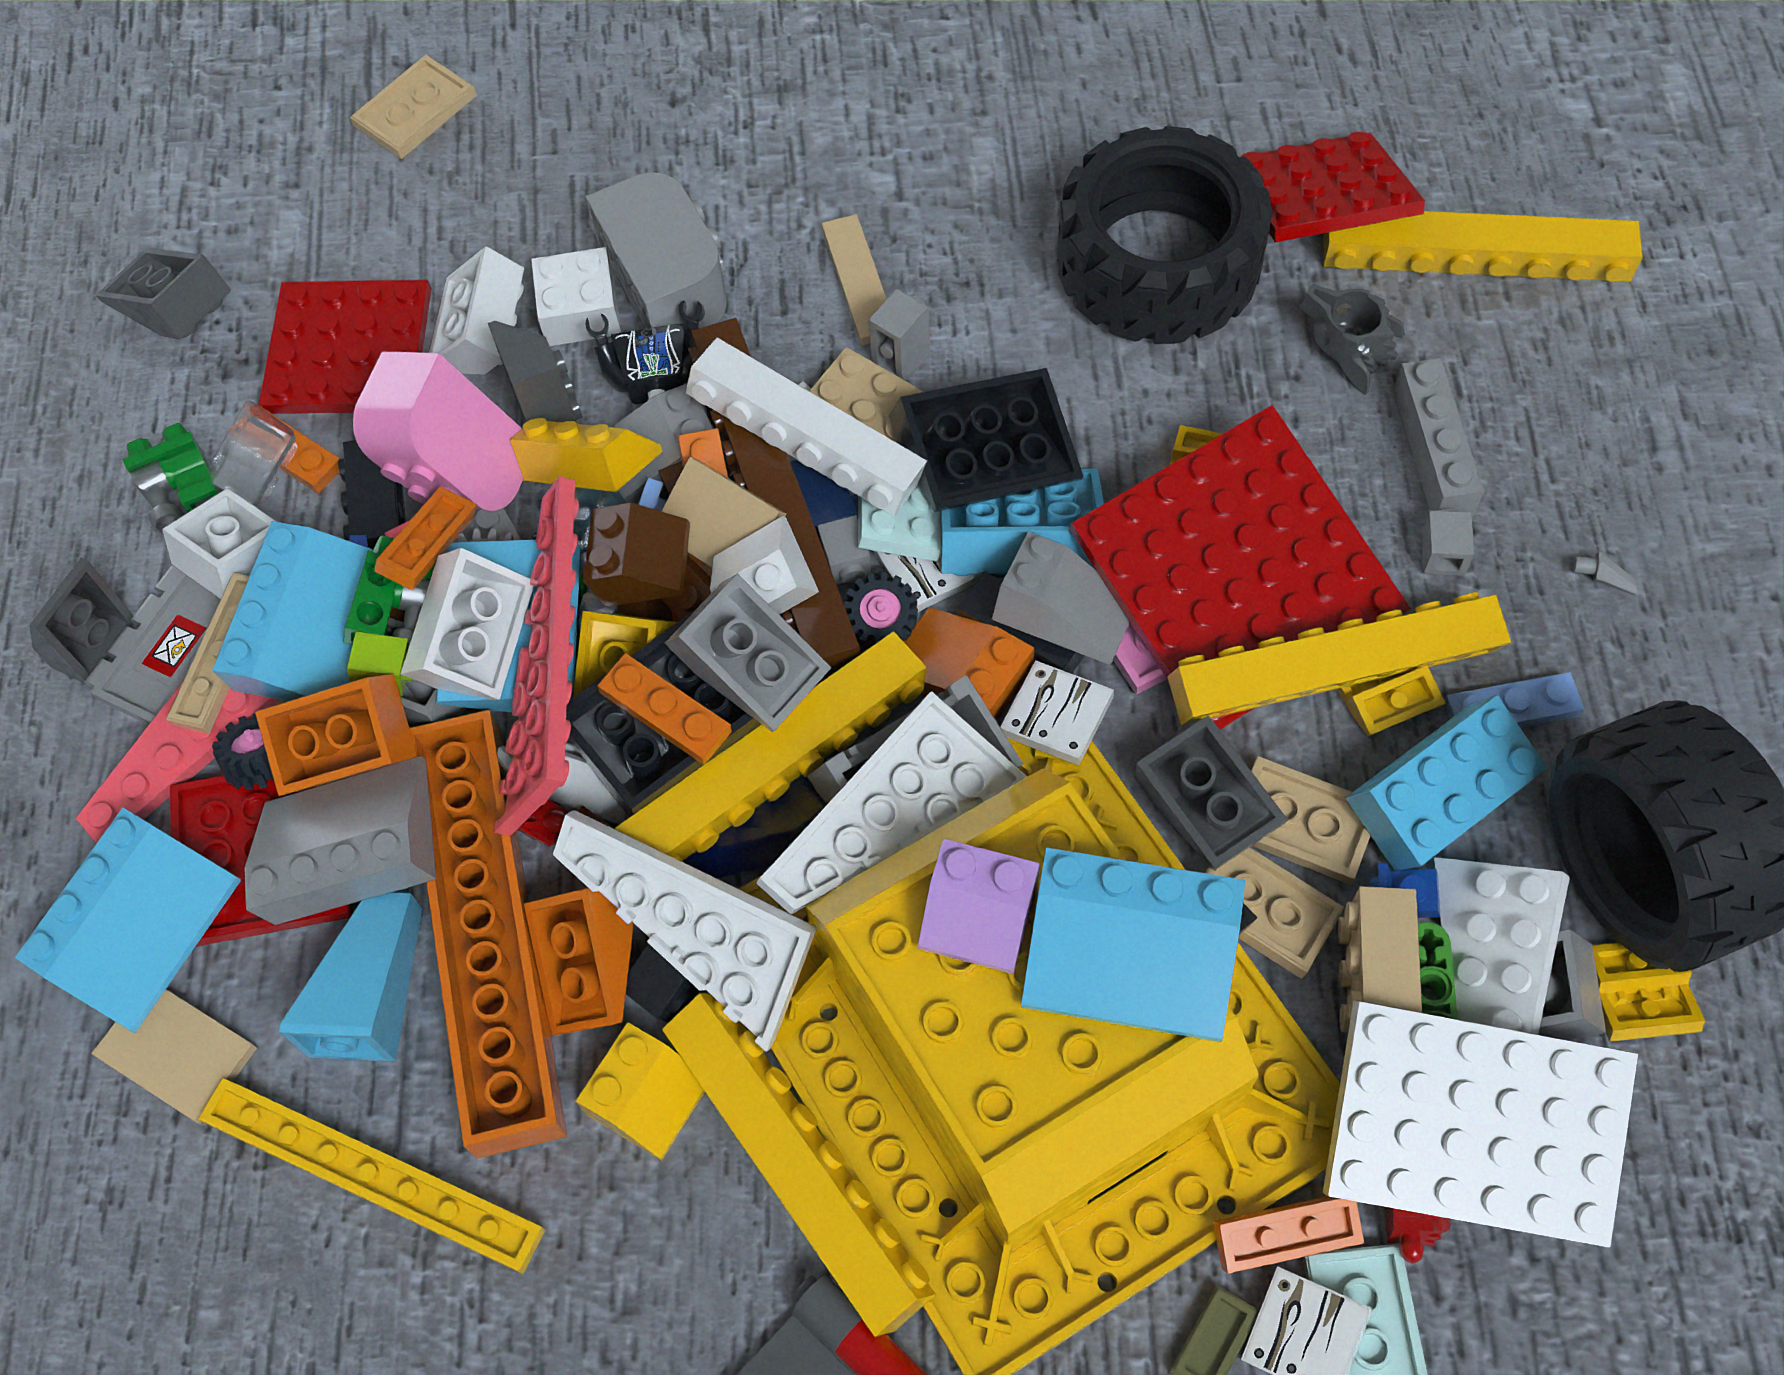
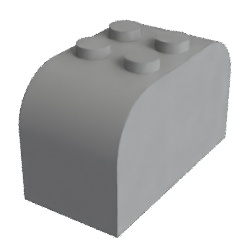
M643 173L585 196L598 245L600 248H607L612 270L645 329L683 323L684 328L688 329L687 321L682 318L679 312L682 301L686 302V314L688 317L697 315V301L704 306L705 316L699 322V328L716 324L721 319L727 306V296L722 275L725 272V266L718 253L721 244L715 229L712 226L707 228L704 224L705 216L697 200L691 202L684 188L677 180L661 173Z

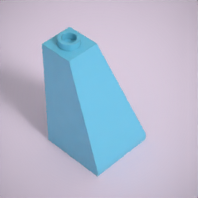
M400 889L360 902L282 1020L279 1033L307 1057L396 1062L422 914V907L409 891Z

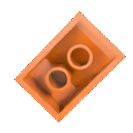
M930 607L912 630L911 636L904 640V643L927 667L924 690L921 695L926 697L931 691L937 695L945 691L949 685L967 675L996 722L1022 687L1034 664V647L1001 628Z
M589 888L524 903L551 1035L555 1036L622 1023L633 922L627 924L616 914L618 908L600 891L592 892Z

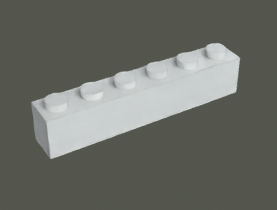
M716 338L691 367L686 394L727 417L734 424L742 426L761 437L768 444L776 446L798 459L805 466L811 467L832 479L839 486L849 489L869 501L876 508L882 509L895 517L916 488L927 460L721 339Z

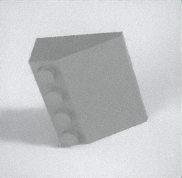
M420 756L265 802L245 865L246 910L274 925H278L435 880L436 870L426 759Z

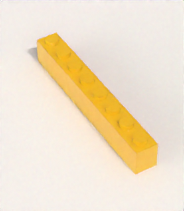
M1424 211L1422 215L1323 233V267L1340 269L1354 268L1375 269L1379 271H1415L1418 273H1454L1457 275L1479 274L1496 277L1521 276L1631 282L1643 258L1639 221Z
M1473 592L1453 599L1454 604L1442 607L1440 601H1433L1416 607V613L1403 616L1401 610H1394L1377 616V622L1364 624L1362 619H1354L1339 624L1337 626L1338 631L1324 633L1323 628H1315L1298 634L1299 640L1285 643L1284 637H1275L1260 642L1258 644L1259 649L1245 652L1244 646H1236L1220 651L1218 653L1220 658L1205 661L1203 655H1196L1180 660L1178 662L1179 667L1167 676L1180 724L1182 726L1198 722L1207 715L1210 718H1216L1400 675L1424 666L1434 667L1493 653L1512 643L1497 595L1480 598L1478 592Z
M893 631L815 686L775 731L771 732L761 724L615 827V830L681 862L695 851L701 853L708 850L716 843L719 834L731 825L738 827L744 824L754 814L755 808L767 799L772 802L781 797L788 790L790 783L801 775L804 777L810 775L823 764L824 758L835 750L838 752L846 750L855 742L860 732L868 726L875 728L882 724L891 714V710L900 703L908 704L915 700L924 690L927 667Z
M699 993L662 1029L874 1337L896 1331L936 1295L928 1284L930 1280L928 1273L917 1260L910 1258L899 1243L901 1238L896 1228L877 1213L871 1204L873 1199L869 1190L860 1181L852 1178L843 1165L845 1159L841 1151L822 1136L816 1127L818 1121L808 1107L797 1101L790 1091L791 1083L788 1077L780 1069L772 1066L763 1053L764 1050L755 1042L757 1036L747 1030L740 1021L735 1024L724 1014L725 1007L711 994Z

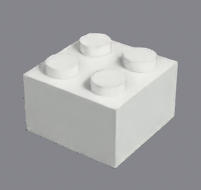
M606 247L531 259L538 321L549 346L595 339L586 331L585 322L588 318L590 328L595 332H600L605 326L601 314L605 315L608 319L609 330L606 334L607 337H610L611 334L621 333L614 274Z
M227 488L162 530L171 564L221 599L233 572L250 576L270 524L275 520Z

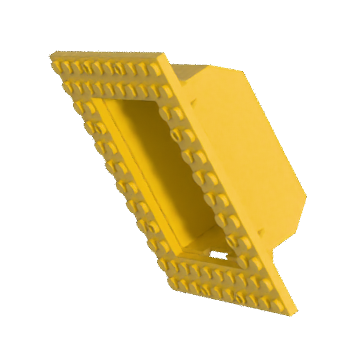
M1007 738L1023 762V765L1018 767V769L1027 776L1026 778L791 914L816 926L817 929L775 1042L770 1049L803 1105L808 1107L818 1121L817 1129L826 1141L833 1143L841 1151L845 1159L843 1165L853 1179L860 1181L869 1190L873 1199L871 1202L872 1206L881 1218L888 1220L896 1228L901 1238L899 1243L908 1256L917 1260L928 1273L930 1279L928 1284L936 1295L923 1308L963 1375H1013L1215 1244L1217 1241L1213 1221L1269 1209L1324 1173L1327 1169L1340 1082L1239 943L1237 944L1222 1042L1021 1008L1046 848L1186 870L1093 741H1091L1078 766ZM943 839L1040 863L1038 887L1014 974L918 949L930 882ZM760 877L739 888V890L787 912L756 884ZM829 1008L835 1009L838 1014L833 1020L827 1021L821 1017L824 1010ZM1166 1152V1155L1088 1204L1090 1199ZM1221 1199L1229 1200L1234 1206V1212L1231 1214L1221 1213L1217 1207V1202ZM946 1202L955 1204L958 1209L957 1213L952 1217H944L939 1211L942 1204ZM1107 1275L1112 1277L1116 1283V1288L1111 1292L1102 1291L1098 1286V1279L1101 1276Z

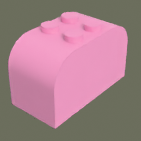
M381 353L356 403L353 414L354 435L362 452L382 468L380 472L383 476L403 485L408 489V496L417 502L425 504L441 486L477 504L476 510L496 511L506 507L516 496L523 481V476L510 442V438L522 430V428L440 353Z

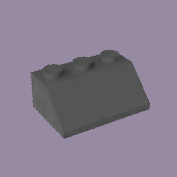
M498 321L487 323L525 422L535 418H545L546 421H575L577 423L576 420L583 418L560 350L552 352L545 336Z

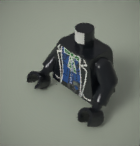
M682 301L679 312L682 318L687 321L688 329H685L684 324L680 323L611 334L612 341H608L606 336L609 330V323L605 315L601 314L605 326L600 332H595L590 328L587 318L585 322L586 331L591 337L596 339L597 345L594 346L603 376L619 392H628L634 404H643L657 394L687 384L692 367L688 348L694 347L691 331L699 329V322L705 316L704 306L697 301V315L688 317L686 314V302Z

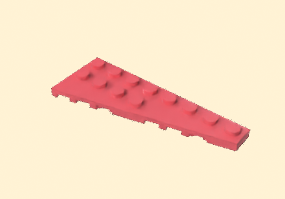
M561 476L557 478L542 498L537 530L536 549L543 550V552L538 555L531 572L530 585L536 586L537 592L534 595L531 610L528 609L525 612L524 624L532 626L529 649L524 647L520 649L511 708L513 709L512 715L519 718L512 725L505 753L512 754L513 759L509 766L506 780L501 781L499 794L507 796L505 814L494 824V833L511 836L541 805L547 802L548 798L559 787L565 784L569 774V762L565 760V744L570 735L571 723L569 720H566V709L572 693V683L568 681V666L571 663L574 648L573 644L569 643V629L575 616V608L570 605L571 591L576 581V571L572 569V556L577 546V534L573 533V522L578 512L579 501L574 498L575 480Z
M180 685L78 814L76 820L95 843L99 841L122 807L144 820L170 797V785L188 782L215 758L212 745L213 742L218 741L216 736L219 732L227 733L225 726L229 723H233L235 726L240 724L238 718L243 716L250 720L253 713L277 705L276 702L280 699L237 692L230 688L210 734L173 726L166 720L181 688Z

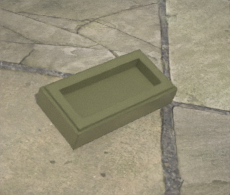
M1216 1285L1169 1374L1227 1375L1260 1311Z

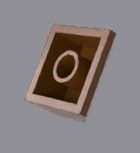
M634 503L592 509L583 582L606 607L683 595L690 522L686 518Z

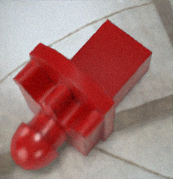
M548 799L517 830L531 839L538 840L544 845L551 847V845H556L554 837L560 832L565 815L569 812Z
M1386 1207L1387 1223L1385 1226L1387 1243L1400 1244L1399 1251L1401 1257L1411 1264L1421 1260L1424 1252L1423 1245L1435 1246V1240H1440L1441 1234L1450 1229V1218Z

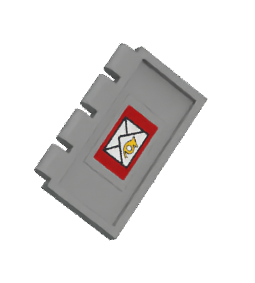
M173 565L169 567L154 587L162 596L159 598L149 594L131 618V622L138 626L137 630L125 626L106 653L114 661L111 663L101 659L84 681L87 686L92 688L90 694L96 700L147 725L152 722L184 681L221 600Z

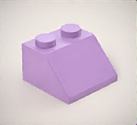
M943 839L930 882L918 949L1014 974L1038 887L1040 863Z

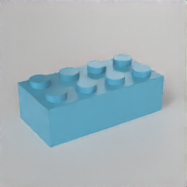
M1495 695L1468 705L1345 799L1395 871L1405 870L1425 864L1546 770L1547 766L1499 696Z

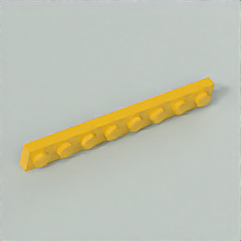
M222 1078L198 1120L522 1275L546 1231L543 1227L225 1078Z

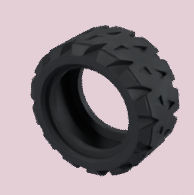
M1165 126L1164 129L1150 130L1148 127L1122 132L1119 135V139L1111 143L1104 140L1083 156V167L1075 166L1063 187V198L1060 202L1057 261H1059V277L1067 296L1076 295L1075 307L1093 324L1104 323L1110 326L1109 332L1111 334L1134 342L1146 338L1154 339V344L1182 343L1191 335L1195 334L1198 338H1202L1223 328L1231 317L1236 318L1248 305L1254 295L1256 285L1259 284L1272 216L1270 195L1263 186V178L1246 156L1238 157L1236 149L1232 145L1210 134L1207 137L1196 134L1190 128ZM1149 210H1166L1184 214L1200 222L1214 235L1218 243L1208 251L1193 258L1179 261H1155L1139 257L1123 249L1106 231L1114 223L1131 214Z
M1677 700L1660 702L1567 742L1564 749L1556 756L1551 771L1549 806L1553 833L1563 864L1574 887L1600 925L1616 941L1633 952L1641 960L1659 969L1670 968L1674 972H1684L1697 969L1784 929V788L1765 758L1744 735L1732 727L1724 718L1703 706L1690 705L1687 701Z

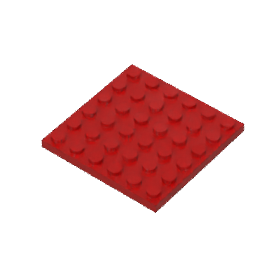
M1273 405L1077 519L1069 526V530L1166 677L1179 667L1178 662L1188 657L1203 655L1205 661L1220 658L1218 653L1228 648L1244 646L1245 652L1259 649L1258 644L1271 638L1284 637L1286 643L1299 640L1298 634L1311 629L1323 628L1324 633L1338 631L1337 626L1350 620L1362 619L1364 624L1377 622L1376 617L1386 612L1401 610L1402 614H1405L1411 610ZM1253 709L1211 719L1221 730Z

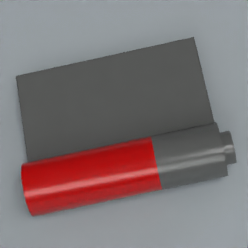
M812 1275L799 1286L793 1295V1299L797 1302L793 1309V1315L737 1374L928 1375L887 1334L874 1337L845 1293L826 1275H823L818 1280Z

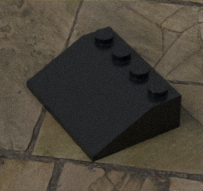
M1047 368L902 396L889 414L897 443L927 460L918 485L934 512L1079 481L1084 477Z
M692 611L631 657L731 724L732 732L707 761L709 762L759 727L761 723L697 676L665 644L672 634L694 612ZM605 674L569 700L566 709V720H569L571 723L569 739L625 813L631 817L698 770L703 764L600 694L597 685L607 675Z

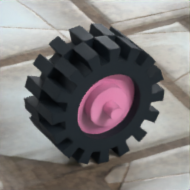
M874 572L866 575V579H857L854 582V587L852 589L849 588L846 593V599L843 603L858 644L866 645V649L871 648L893 631L902 641L907 640L915 628L918 615V601L916 595H913L911 592V586L908 583L904 585L901 582V577L897 575L894 578L888 577V572H881V576H874Z
M253 713L250 720L243 716L238 718L240 724L235 726L233 723H229L225 726L227 733L219 732L216 736L218 741L213 742L212 745L213 755L228 784L232 783L233 787L238 789L243 785L245 790H253L256 783L259 788L267 787L266 781L272 779L274 782L256 714Z

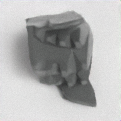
M1312 284L1309 287L1306 296L1298 307L1312 317L1314 338L1318 346L1339 363L1354 386L1366 395L1370 387V374L1376 372L1375 365L1385 366L1388 359L1395 360L1398 353L1394 350L1396 343L1392 339L1394 336L1402 338L1405 335L1402 321L1389 315V309L1385 306V300L1370 294L1369 290L1347 289L1335 291L1316 284ZM1346 303L1351 305V308L1338 307Z

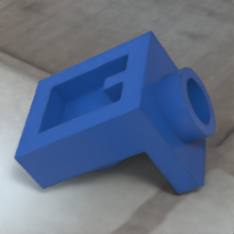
M1388 862L1378 863V877L1371 878V887L1416 889L1417 918L1440 917L1439 876L1437 869L1391 871Z

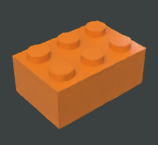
M394 674L366 677L255 712L278 796L311 789L417 758Z

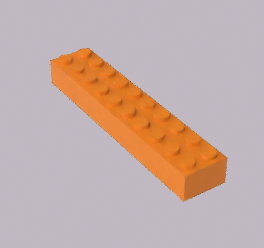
M490 710L409 728L417 757L422 756L426 759L436 879L426 883L463 1146L476 1159L568 1137L550 1026L524 909V903H528L529 899L518 832L516 830L511 836L494 833V824L505 814L507 800L506 795L499 794L500 783L502 780H506L507 772L499 763L497 756L498 747L503 746L501 730Z

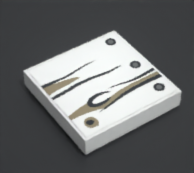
M874 551L884 571L888 572V577L894 578L897 575L902 578L901 582L904 585L908 583L911 586V592L913 595H916L918 601V612L974 585L982 575L956 576L954 574H942L941 554L938 561Z
M1035 660L1000 728L1005 736L1011 740L1079 766L1114 697V690Z
M1277 1266L1241 1360L1271 1375H1348L1372 1308Z

